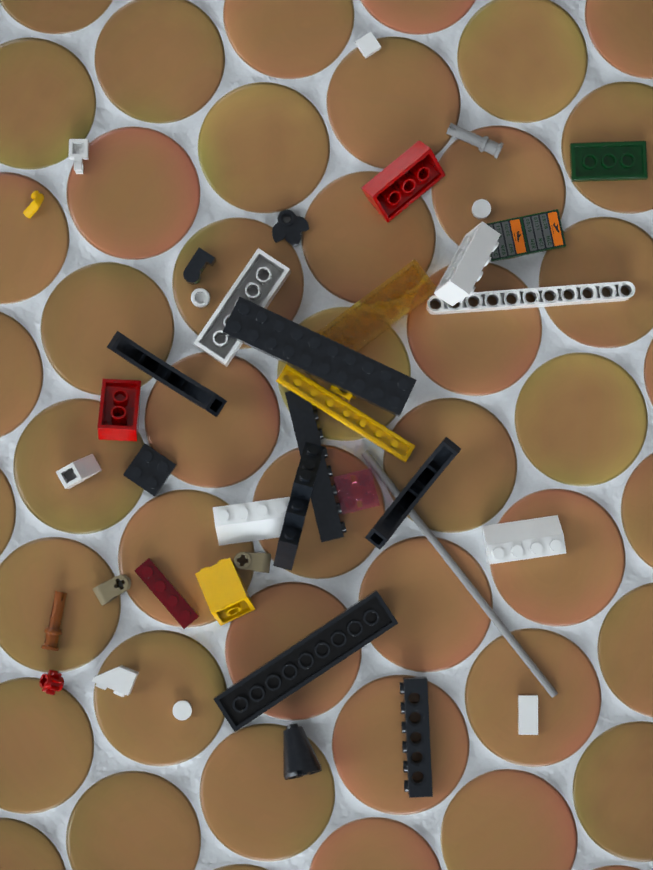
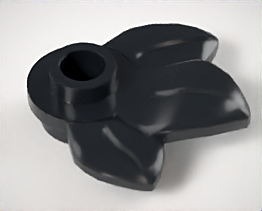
M283 210L278 215V222L273 226L272 236L275 243L285 239L289 244L298 246L301 240V232L309 230L308 222L305 218L296 216L291 210ZM285 217H290L291 220L290 222L286 223L283 221V219Z

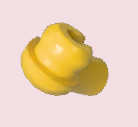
M38 190L31 194L33 201L23 211L27 218H31L44 201V195Z

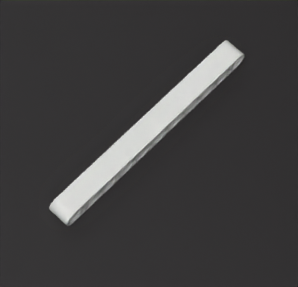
M629 281L473 292L470 297L466 296L461 303L459 302V307L452 308L447 302L433 295L428 299L426 309L432 315L618 302L631 298L635 293V286ZM621 287H626L629 290V295H623ZM603 288L610 291L609 297H605L602 294ZM583 290H589L591 298H585ZM564 291L571 292V300H567L564 297ZM546 292H550L553 295V301L545 299L544 295ZM526 294H532L535 298L534 302H528L525 298ZM508 295L515 297L516 302L514 304L507 302L506 297ZM490 296L496 298L497 304L490 305L487 298ZM475 298L478 301V305L475 307L470 306L468 299ZM438 301L440 308L432 309L430 302Z

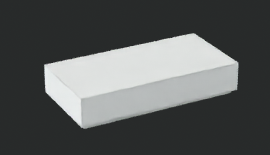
M518 695L519 735H538V695Z

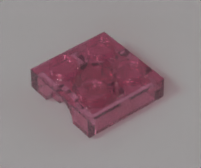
M371 468L333 477L342 515L380 506ZM355 475L357 482L352 483L351 476ZM361 500L363 507L358 508L357 501Z

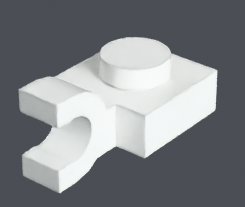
M69 139V159L74 160V171L76 174H84L83 160H89L88 139Z

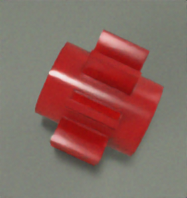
M49 670L48 674L44 673L39 682L42 691L50 695H55V691H61L64 686L62 674L54 670Z

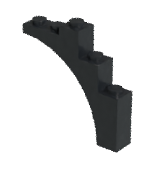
M118 331L107 346L108 349L139 370L215 417L219 415L227 402L215 392L178 371Z
M445 437L386 509L365 538L380 550L435 480L460 452L461 448Z
M305 442L273 564L275 567L292 571L324 446Z

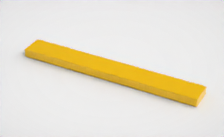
M286 364L278 376L276 382L404 463L407 462L415 448L414 444Z

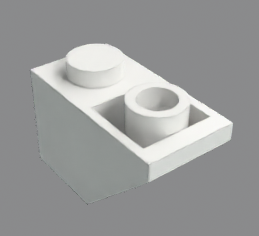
M90 454L56 471V474L64 488L71 489L102 471L95 456Z
M120 665L93 677L92 682H95V686L104 690L110 688L114 690V694L124 697L125 695H130L139 672Z

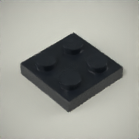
M144 444L123 475L155 497L177 465L147 444Z

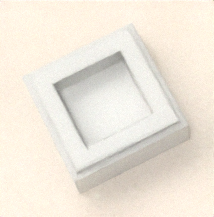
M372 32L355 41L356 46L365 59L381 49V45Z

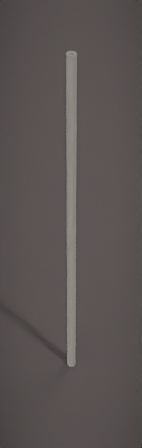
M365 451L361 455L396 498L400 491L369 451ZM412 509L408 514L549 695L552 698L555 697L558 692L424 521Z

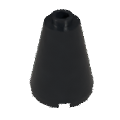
M298 724L286 726L287 730L283 731L284 779H295L304 775L321 772V764L303 727H298Z

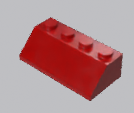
M419 140L361 187L369 202L388 223L446 175L431 148Z

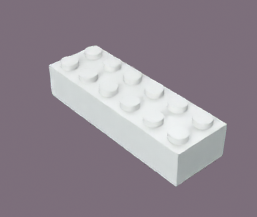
M258 248L194 341V345L227 367L243 344L223 333L239 296L267 309L290 275V269Z

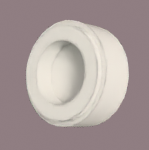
M484 199L475 201L472 206V214L477 219H485L491 212L490 203Z
M197 288L191 294V301L194 306L204 308L210 302V295L207 290Z
M186 700L176 702L172 710L174 717L178 720L188 719L192 714L191 704Z

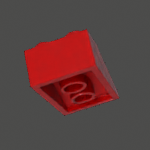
M102 380L97 426L99 440L137 441L141 381Z

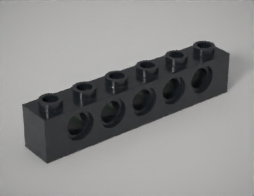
M403 677V682H400V694H404V702H400L401 714H405V721L401 722L402 733L406 735V741H402V749L407 757V761H403V771L407 773V780H404V791L408 792L409 798L433 797L427 677ZM411 693L419 694V700L417 702L413 703L409 701V695ZM413 712L420 714V719L417 722L410 720V715ZM419 732L421 734L420 740L412 741L410 739L411 734ZM414 752H420L422 754V757L419 761H414L411 759V756ZM416 771L423 773V777L418 781L412 778L413 773Z

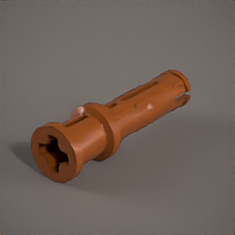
M55 591L49 625L44 631L46 636L44 645L41 646L42 649L59 650L57 645L59 635H62L60 625L67 593Z

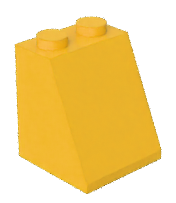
M231 558L221 559L217 564L211 567H204L195 574L211 614L220 626L256 610Z

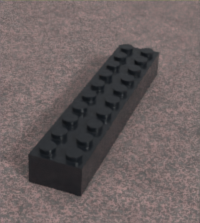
M240 296L223 330L226 336L398 417L417 381Z
M375 590L216 695L214 701L234 732H236L397 625L398 622L377 590Z

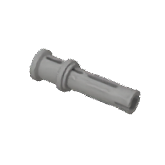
M450 123L446 132L447 135L478 147L480 152H487L493 155L495 159L498 158L504 145L502 142L497 143L489 139V136L481 137L453 123Z

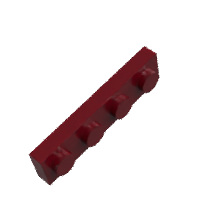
M150 558L134 570L183 629L199 617Z

